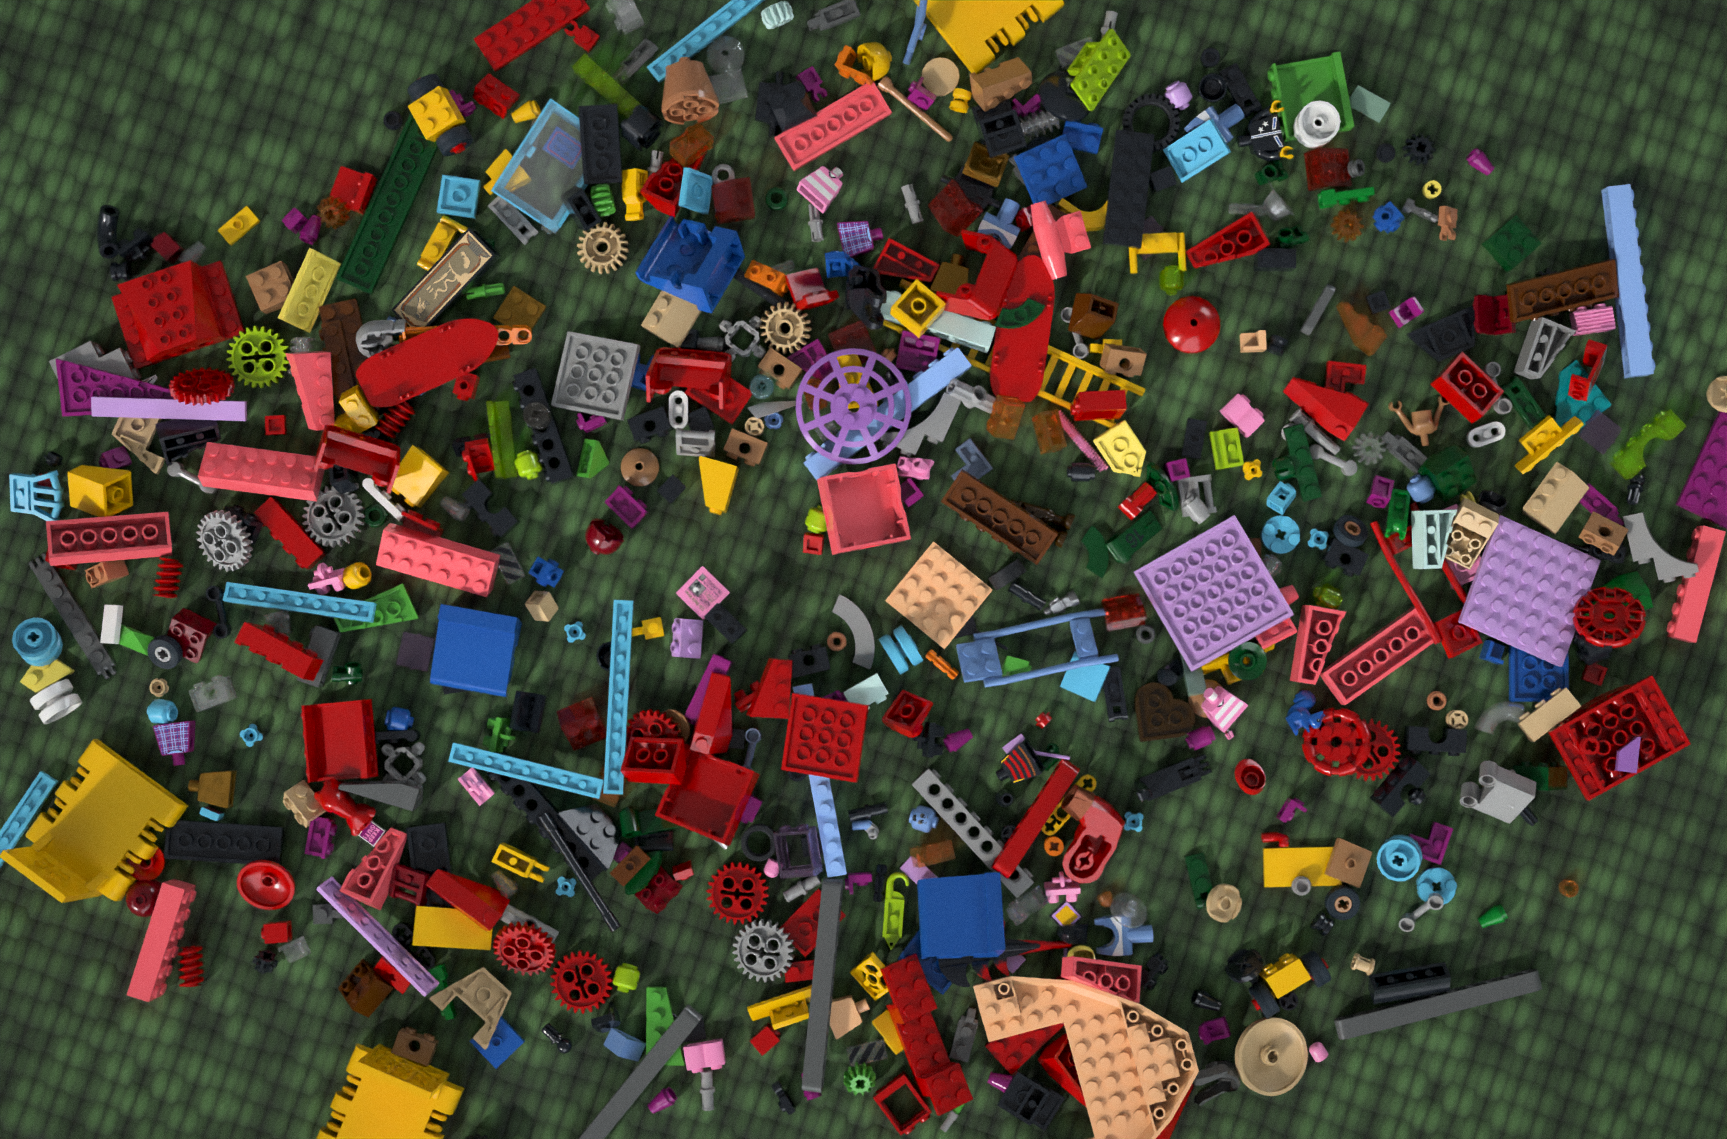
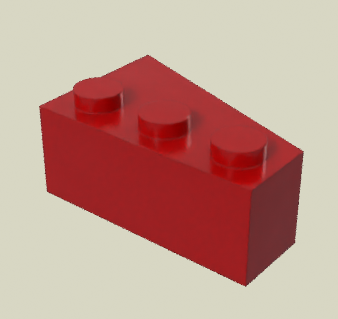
M889 238L873 269H877L880 274L932 282L941 265Z
M769 658L746 715L750 717L789 718L793 660Z

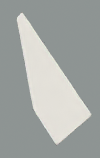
M796 401L763 402L748 407V409L758 419L796 406Z

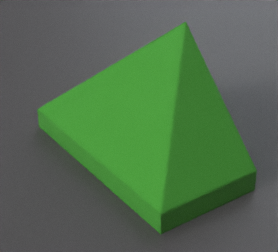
M584 439L576 476L592 478L610 463L599 441Z
M121 624L119 644L148 656V645L155 637Z

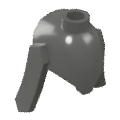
M1227 1060L1211 1062L1205 1065V1069L1199 1070L1193 1081L1195 1085L1201 1086L1216 1079L1219 1082L1196 1094L1193 1102L1201 1106L1225 1092L1238 1090L1241 1082L1235 1064Z

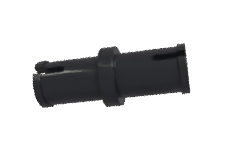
M1015 581L1011 583L1007 590L1022 599L1023 603L1027 602L1039 611L1042 610L1046 603V600L1032 593L1033 590H1027Z
M885 801L873 805L865 804L864 807L848 810L850 822L865 818L869 820L873 816L888 813Z

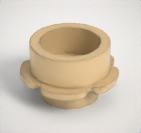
M156 678L150 684V692L156 697L164 696L169 690L167 681L163 678Z

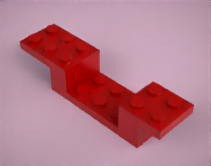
M913 953L881 968L880 971L893 1001L886 1006L921 1095L931 1098L936 1114L939 1116L973 1100L960 1064L950 1062L931 1014L932 1010L937 1009V1005L917 954Z

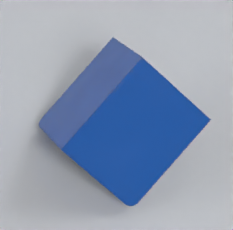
M1485 640L1479 658L1494 664L1503 665L1504 661L1501 660L1505 646L1494 643L1495 641Z

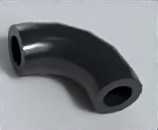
M112 205L100 207L97 222L99 253L103 258L107 259L116 257L119 250L117 224L120 211Z

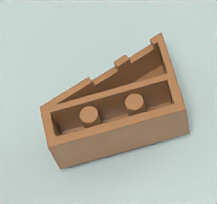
M1019 57L999 63V67L990 69V67L985 68L983 73L976 75L973 72L969 74L972 98L984 112L995 108L999 103L1010 99L1014 94L1028 88L1032 84V73Z

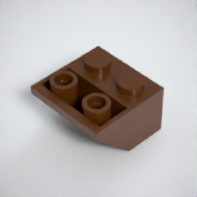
M1076 293L1068 331L1098 340L1115 323L1119 303L1094 294Z
M362 958L338 989L353 1011L369 1018L391 992L393 986L374 972L373 969L375 967Z

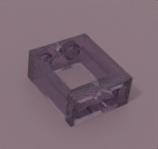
M800 824L795 828H791L790 825L779 827V830L773 833L780 879L816 876L823 871L816 826ZM806 834L811 864L791 866L786 836Z

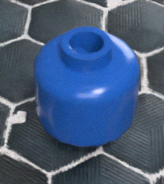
M392 707L391 710H387L384 725L387 726L388 731L411 729L414 717H410L411 712L408 709Z

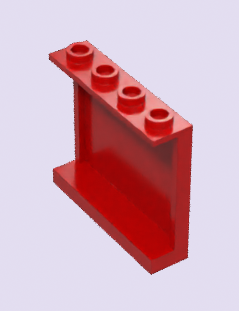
M372 699L301 706L308 783L326 781L332 778L342 780L378 776Z

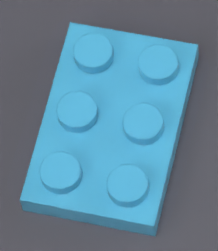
M1213 119L1206 121L1163 149L1182 183L1231 153Z

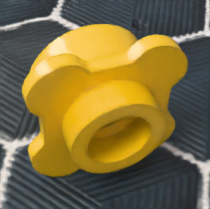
M1255 459L1243 464L1246 480L1262 476L1260 460Z

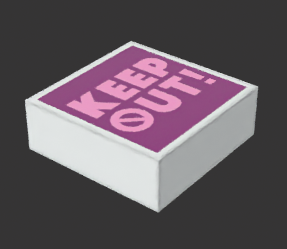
M372 820L370 825L361 831L358 836L374 847L386 830Z

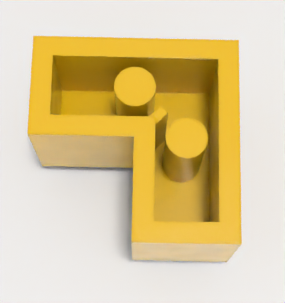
M359 385L341 394L339 403L345 410V413L336 417L334 426L361 433L377 425L380 415L374 406L369 404Z

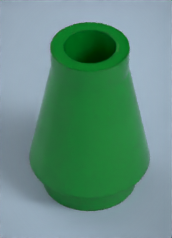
M1499 904L1491 907L1477 919L1482 928L1505 922L1504 920L1508 916L1502 905Z

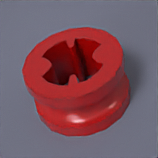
M1585 737L1580 741L1579 748L1584 754L1594 755L1599 751L1600 744L1595 738ZM1586 742L1593 743L1594 747L1591 746L1592 750L1585 748V745L1587 746Z

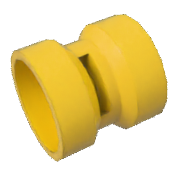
M955 88L953 91L954 98L950 102L949 108L956 112L967 113L968 101L971 100L972 93L964 89Z

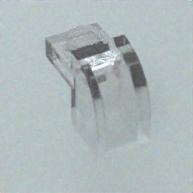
M1038 885L1008 904L1009 907L1006 911L1010 919L1017 926L1023 923L1031 914L1042 909L1049 901Z

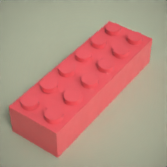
M207 442L198 477L204 487L317 502L325 469L318 468L317 472L313 471L316 456Z
M168 512L46 521L50 566L172 556Z
M389 523L382 533L376 565L488 597L494 587L501 555Z
M1411 607L1323 669L1320 676L1340 705H1346L1434 642L1416 608Z
M177 879L162 883L127 996L150 1002L165 993L167 988L165 982L173 969L171 963L179 950L177 944L184 935L185 928H183V925L190 916L191 910H189V906L196 897V885Z

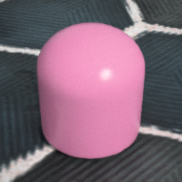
M769 858L764 867V873L768 877H776L779 874L782 863Z
M1315 1042L1309 1047V1052L1315 1062H1321L1329 1055L1320 1042Z

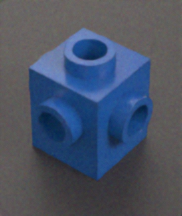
M1391 201L1385 206L1378 207L1374 212L1375 215L1372 216L1376 221L1374 226L1380 232L1384 230L1387 234L1396 231L1400 227V223L1405 219Z
M537 557L528 573L537 578L536 582L546 587L548 584L555 588L564 571L558 568L559 563L550 558L546 561Z

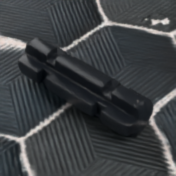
M878 864L876 870L878 874L876 875L874 889L876 892L874 893L873 900L875 902H883L887 865Z

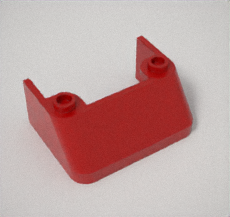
M962 229L961 235L966 249L985 253L987 256L975 285L969 283L962 284L958 287L955 295L937 291L936 295L946 303L944 311L992 320L997 317L1018 266V259L1014 252L991 235Z
M670 347L657 349L646 373L647 402H651L654 393L666 394L672 389V386L709 389V395L719 400V409H723L729 393L732 356L725 352Z
M325 425L315 457L313 471L317 472L318 468L327 470L333 468L335 464L371 475L375 481L374 483L381 487L387 486L386 493L390 494L400 467L401 449L397 445L334 425Z

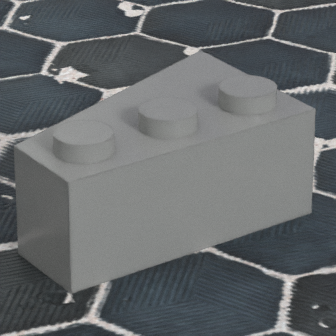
M1543 317L1538 318V320H1532L1513 373L1528 379L1541 378L1555 360V356L1564 348L1565 343L1570 336L1574 335L1576 330Z

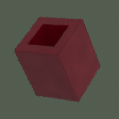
M166 232L155 236L154 242L151 244L171 264L186 251Z

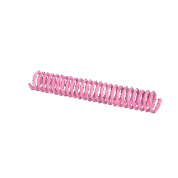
M1061 410L1056 412L1054 419L1060 423V426L1066 430V433L1068 432L1069 437H1072L1073 442L1078 444L1079 449L1086 453L1085 456L1092 460L1091 463L1098 467L1097 470L1099 472L1104 469L1107 470L1109 467L1106 466L1107 463L1100 459L1101 456L1094 452L1095 449L1089 445V442L1083 438V435L1077 431V428L1075 429V426L1069 422V419L1063 415V412Z

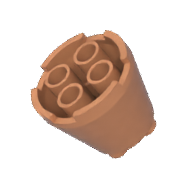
M682 57L679 59V62L666 66L662 99V113L665 120L683 125L684 121L697 120L700 123L711 119L719 112V99L702 62L690 60L689 57Z

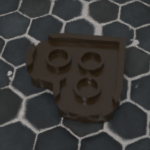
M1150 682L1137 689L1134 705L1139 742L1181 737L1191 730L1195 723L1193 708L1181 699H1173L1171 691L1161 683Z

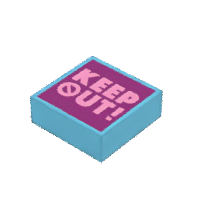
M204 806L200 810V815L214 821L222 820L225 814L209 806Z

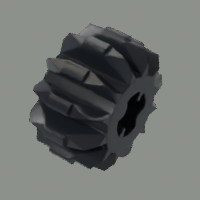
M1421 132L1418 136L1412 134L1410 136L1411 139L1407 138L1405 140L1406 145L1402 147V150L1407 151L1403 156L1404 158L1410 157L1408 163H1412L1415 160L1416 166H1419L1420 163L1425 165L1428 163V160H1432L1434 157L1432 153L1436 152V148L1431 146L1435 144V141L1429 142L1430 135L1424 138ZM1421 147L1422 151H1417L1416 148Z

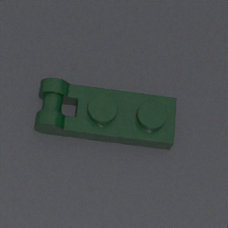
M1517 376L1512 377L1509 383H1504L1500 386L1504 390L1502 394L1511 401L1512 406L1530 430L1547 417ZM1513 388H1516L1519 391L1515 395L1511 391Z
M1203 852L1184 856L1197 910L1206 906L1208 894L1212 889ZM1206 892L1207 897L1201 899L1200 893Z

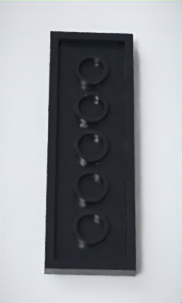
M1117 129L1115 131L1102 244L1141 249L1154 134Z
M178 820L174 827H166L164 858L248 864L256 860H268L281 865L284 827Z
M446 822L406 828L411 868L430 874L429 879L437 869L453 874ZM427 887V903L425 906L455 908Z

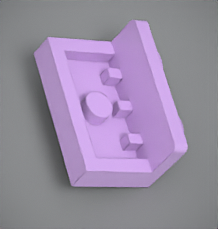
M675 618L672 624L673 641L670 646L672 657L701 659L703 620Z

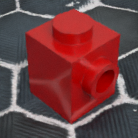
M467 373L456 378L453 393L458 395L457 399L468 401L470 398L474 400L480 377Z

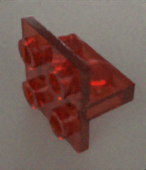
M1139 593L1111 597L1101 601L1105 612L1107 631L1145 625L1147 615Z

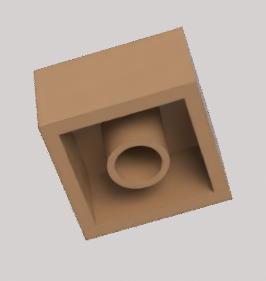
M282 261L246 276L258 306L265 314L272 313L283 307L294 283L287 264Z

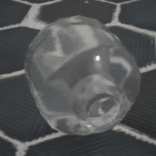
M1264 554L1261 557L1262 562L1274 580L1282 572L1281 565L1283 563L1274 554Z

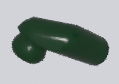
M1049 743L1047 745V753L1059 754V747L1056 744ZM1047 757L1042 763L1045 771L1047 772L1059 761V758Z

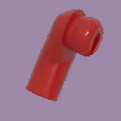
M1278 832L1261 833L1262 842L1279 841V847L1289 846L1288 840L1290 839L1285 834Z

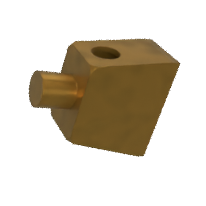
M952 254L950 263L942 262L930 289L933 293L936 294L937 291L955 295L958 287L968 282V268L961 266L963 261L962 255Z
M237 770L201 773L199 780L189 781L188 790L198 792V801L223 808L233 807Z

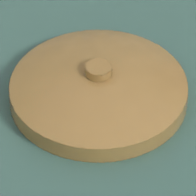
M1278 1017L1261 1018L1250 1024L1241 1034L1235 1050V1066L1242 1082L1254 1092L1266 1096H1277L1291 1090L1302 1078L1308 1060L1307 1044L1301 1031L1291 1022Z

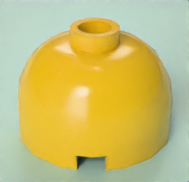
M867 42L858 46L857 49L858 63L862 62L864 70H860L862 73L867 74L872 81L879 80L888 73L892 56L882 44Z

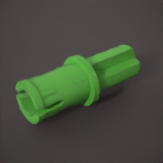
M484 283L482 286L471 287L467 293L474 292V294L466 296L468 300L482 297L488 299L489 296L504 294L505 286L503 283L490 285Z

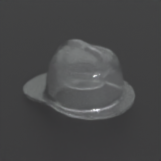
M1268 180L1273 190L1263 203L1266 214L1274 221L1282 219L1289 214L1295 216L1294 211L1278 195Z

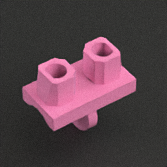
M900 457L897 463L899 468L898 475L900 477L916 478L917 480L929 479L930 469L934 465V461L931 459Z
M325 563L318 564L317 570L314 571L313 581L308 583L309 589L315 588L319 595H325L331 590L329 584H332L335 591L343 590L346 586L343 581V571L345 568L333 571L332 566L328 567Z
M470 768L458 778L459 782L479 806L495 794L475 768Z
M1063 871L1059 872V877L1052 878V882H1044L1045 895L1049 903L1059 902V895H1066V901L1068 902L1077 901L1078 894H1080L1079 883L1071 880L1069 877H1064Z

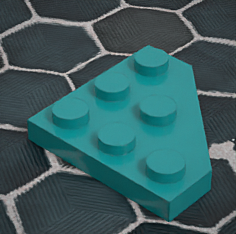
M1575 360L1559 372V387L1556 393L1555 417L1553 418L1559 427H1562L1571 418L1576 416L1584 423L1581 427L1583 428L1611 406V403L1596 384L1587 402L1575 400L1568 395L1572 374L1587 379L1589 377L1580 363Z

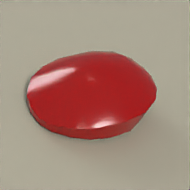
M1243 759L1238 762L1234 773L1239 787L1247 794H1259L1266 784L1264 770L1252 759Z

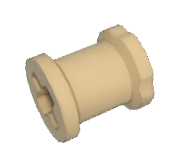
M1355 953L1351 962V969H1358L1366 972V975H1371L1375 967V959H1367Z

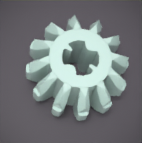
M781 1L770 5L761 12L762 21L767 29H774L784 25L794 18L793 10L788 1Z

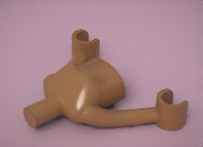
M1442 396L1438 397L1437 402L1439 405L1433 419L1432 410L1412 412V424L1401 410L1402 403L1400 401H1397V409L1393 408L1392 401L1388 404V408L1390 411L1397 413L1409 432L1414 435H1420L1422 446H1429L1428 434L1437 430L1443 407L1448 405L1449 402L1446 401L1444 403Z

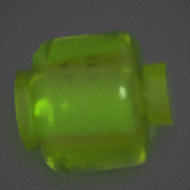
M1165 266L1159 273L1160 289L1166 291L1167 295H1176L1177 291L1184 288V272L1178 266Z
M1328 583L1323 584L1321 587L1317 586L1313 592L1315 597L1314 603L1319 607L1337 610L1343 601L1341 591Z

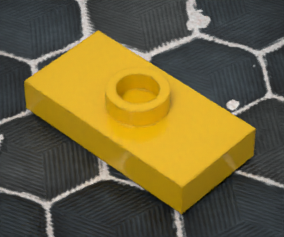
M245 206L219 228L218 232L232 246L256 226L260 220L248 206Z

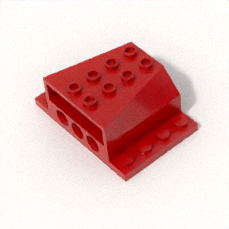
M189 260L118 284L117 286L122 294L111 297L129 353L133 359L134 368L138 370L231 339L234 336H240L239 331H243L246 334L222 261L200 266Z
M1652 675L1633 685L1626 684L1602 693L1581 705L1580 708L1561 721L1559 726L1548 731L1587 801L1691 744ZM1585 737L1595 738L1600 744V749L1594 755L1584 754L1579 748L1580 741ZM1634 737H1641L1637 773L1616 771L1617 751L1632 741ZM1586 742L1587 746L1585 745V748L1592 750L1591 746L1594 747L1593 743Z

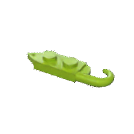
M901 872L891 874L886 882L882 937H885L890 950L893 949L899 938H902L904 896L897 891H893L894 881L897 878L904 879L906 886H909L908 877Z

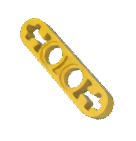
M1086 774L1081 776L1074 785L1083 787V780L1091 778L1092 781L1090 783L1092 786H1087L1085 789L1092 792L1096 787V779ZM1064 797L1050 815V817L1054 815L1061 823L1055 822L1053 824V831H1045L1046 826L1044 824L1041 829L1044 834L1054 835L1071 817L1068 813L1063 818L1057 815V809L1061 807ZM1049 817L1046 822L1051 823L1054 819Z

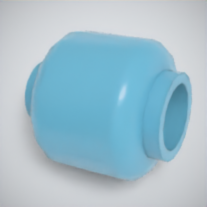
M155 699L148 706L147 714L152 723L170 724L176 720L178 709L174 702L170 700Z

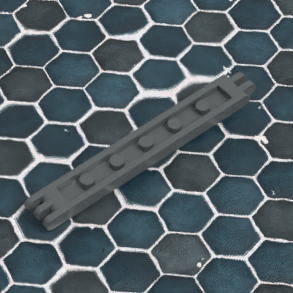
M42 553L41 556L44 562L37 556L35 561L38 565L31 560L28 562L29 566L97 674H102L105 679H109L110 674L107 670L112 675L117 674L114 668L116 662L104 643H100L101 638L57 568L50 566V563L45 561L47 553Z

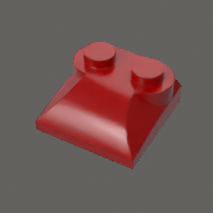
M902 690L881 720L895 732L910 738L917 737L923 730L922 723L933 706V702Z

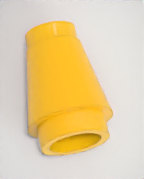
M529 100L512 112L511 115L514 122L518 123L537 118L541 110L535 100Z

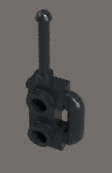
M1559 541L1601 561L1603 559L1618 564L1624 563L1627 547H1623V541L1614 555L1605 553L1592 544L1581 546Z

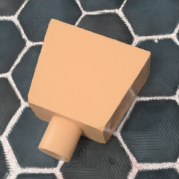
M852 995L832 999L830 1027L836 1039H839L863 1022L860 1013L870 1009L866 998L856 1003Z

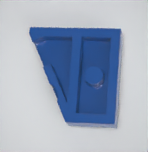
M844 251L825 253L827 278L848 276V272L854 265L861 266Z

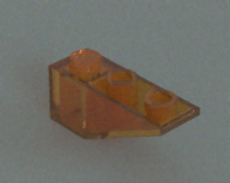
M1341 301L1336 305V308L1353 344L1370 357L1386 339L1387 335L1384 333V329L1378 325L1374 326L1371 324L1367 316L1353 310L1354 307L1348 302L1343 303Z

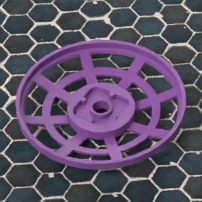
M842 349L819 359L804 375L796 396L797 421L807 442L822 456L843 464H864L877 460L889 453L903 438L911 417V396L901 372L885 357L865 349ZM857 354L865 355L869 358L865 368L861 366L841 368L836 357ZM878 360L886 365L896 375L899 383L889 387L880 375L872 371L875 361ZM830 361L834 371L823 379L818 388L808 385L807 382L813 373L821 365ZM861 372L862 376L859 384H848L843 373ZM871 376L877 380L883 387V390L873 394L866 387L869 377ZM837 377L841 387L834 395L823 391L825 386L833 378ZM902 389L906 402L903 422L893 418L894 398L892 395ZM803 392L814 395L813 412L815 420L804 424L801 409ZM885 397L888 398V415L877 412L876 401ZM820 398L831 402V413L822 417L819 414ZM850 402H858L859 410L857 412L849 411L848 404ZM873 419L883 422L882 428L871 437L867 426ZM835 420L841 426L838 438L827 430L824 426L825 423ZM890 425L899 428L900 431L892 443L884 450L877 452L874 442L887 431ZM819 427L821 432L835 443L832 453L821 448L812 439L808 431ZM849 430H860L864 439L856 442L845 441ZM842 446L854 448L867 446L871 456L849 459L839 457Z

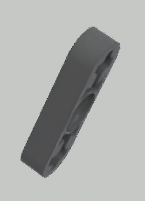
M1326 284L1300 329L1302 333L1308 336L1311 334L1336 290L1334 286Z

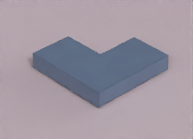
M971 438L955 449L966 465L951 475L954 481L962 469L977 479H980L993 469Z

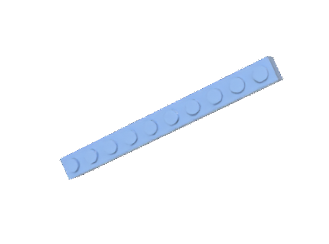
M1630 184L1608 186L1601 190L1609 257L1610 259H1615L1619 297L1615 298L1624 378L1648 376L1654 374L1655 361L1652 359L1651 354L1653 343L1649 338L1651 327L1649 321H1647L1648 305L1644 298L1646 287L1642 282L1644 270L1643 266L1640 265L1641 248L1638 246L1637 241L1639 230L1635 225L1634 191L1631 189Z
M953 347L944 353L945 357L940 361L938 359L934 360L928 365L929 369L924 373L922 370L913 376L914 380L909 384L907 383L911 396V412L949 385L950 380L957 379L972 367L958 347L955 350ZM903 389L893 395V418L897 420L905 418L906 402ZM885 397L882 399L883 403L877 407V412L888 415V398ZM873 419L867 426L870 436L875 435L884 423ZM849 430L845 441L852 442L864 440L860 430ZM829 439L820 447L832 453L835 443ZM842 446L839 457L850 459L866 446L855 448ZM815 451L808 454L804 462L816 480L827 476L843 464L832 461L822 456L819 452L815 453Z
M812 683L793 687L794 693L814 696ZM809 775L827 877L846 875L847 870L830 778Z

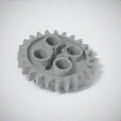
M325 486V492L320 490L317 502L307 500L306 502L310 506L303 508L307 511V514L302 515V517L307 519V521L303 522V525L308 527L305 531L311 533L310 538L316 539L315 542L318 544L322 543L325 547L330 544L333 548H335L336 542L342 547L343 541L348 544L350 543V536L356 538L354 532H361L358 525H364L360 519L365 518V515L360 513L365 508L359 506L362 501L357 499L358 495L352 494V491L341 494L333 486L331 490ZM341 500L340 505L335 507V502ZM326 502H328L330 510L327 508ZM324 509V514L318 517L319 511ZM349 515V521L343 523V519ZM337 522H338V523L341 525V527H342V530H341V531H340V529H339V526H338ZM333 525L332 531L327 533V528Z
M215 510L205 515L200 520L201 523L198 524L201 530L196 533L201 537L197 541L202 543L199 548L205 550L203 555L209 556L208 562L213 560L214 567L219 564V570L225 568L226 572L229 570L235 571L245 566L249 562L248 558L252 557L249 552L253 548L249 544L253 543V541L248 539L251 534L245 532L247 526H241L242 520L236 521V515L231 516L230 511L224 513V510Z
M761 919L759 924L756 920H753L752 926L747 923L745 929L741 928L739 930L741 935L737 934L735 939L738 941L733 943V946L737 949L732 953L738 955L734 961H740L737 968H744L743 975L749 972V979L756 976V981L758 982L763 977V981L767 982L769 977L774 981L776 976L781 978L782 972L786 973L788 971L787 967L792 965L790 960L795 957L790 952H793L795 947H790L793 940L787 939L790 933H783L785 927L778 929V922L771 925V920L769 919L765 924L764 920ZM752 936H758L760 943L754 942ZM771 940H776L779 947H774L771 944ZM749 954L755 955L757 961H752L749 958ZM768 958H771L775 961L774 966L768 963Z

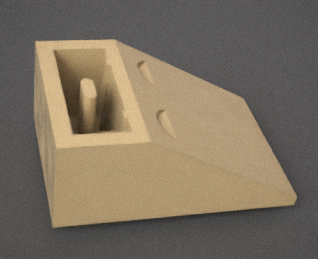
M1464 497L1457 508L1456 515L1453 517L1451 525L1453 528L1452 532L1449 533L1446 543L1448 547L1445 558L1470 570L1499 524V514Z

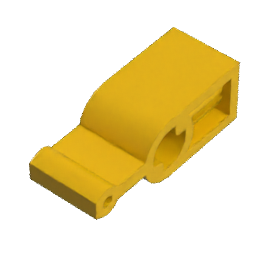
M638 168L622 170V199L626 204L625 220H642L644 218L643 203L647 199L640 191L648 179V171Z

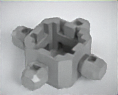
M758 316L752 317L749 325L744 321H737L734 326L727 320H723L720 323V329L724 333L727 332L725 341L726 345L730 348L725 353L732 356V361L736 358V354L741 357H749L753 352V355L760 359L766 354L765 349L761 345L758 346L760 336L759 332L755 329H759L762 324V320ZM741 327L755 337L744 351L731 342L732 337Z
M417 742L411 748L399 747L394 750V746L386 743L381 748V751L385 756H389L385 761V769L390 774L387 773L382 781H392L395 779L407 781V779L413 778V780L419 782V785H422L427 779L422 772H418L423 767V760L418 754H422L425 746L421 742ZM401 753H406L415 763L406 776L401 775L392 765Z

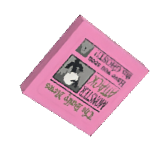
M702 566L676 594L704 620V616L717 603L720 604L730 592Z

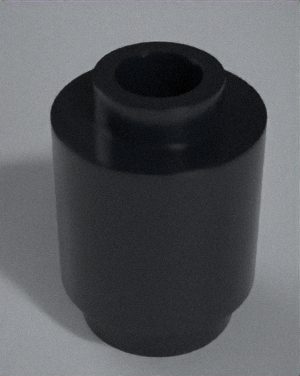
M1071 462V466H1067V478L1074 482L1094 480L1095 465Z

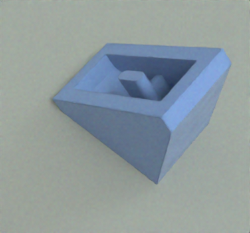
M612 1028L604 1042V1046L618 1057L639 1061L646 1043L616 1028Z

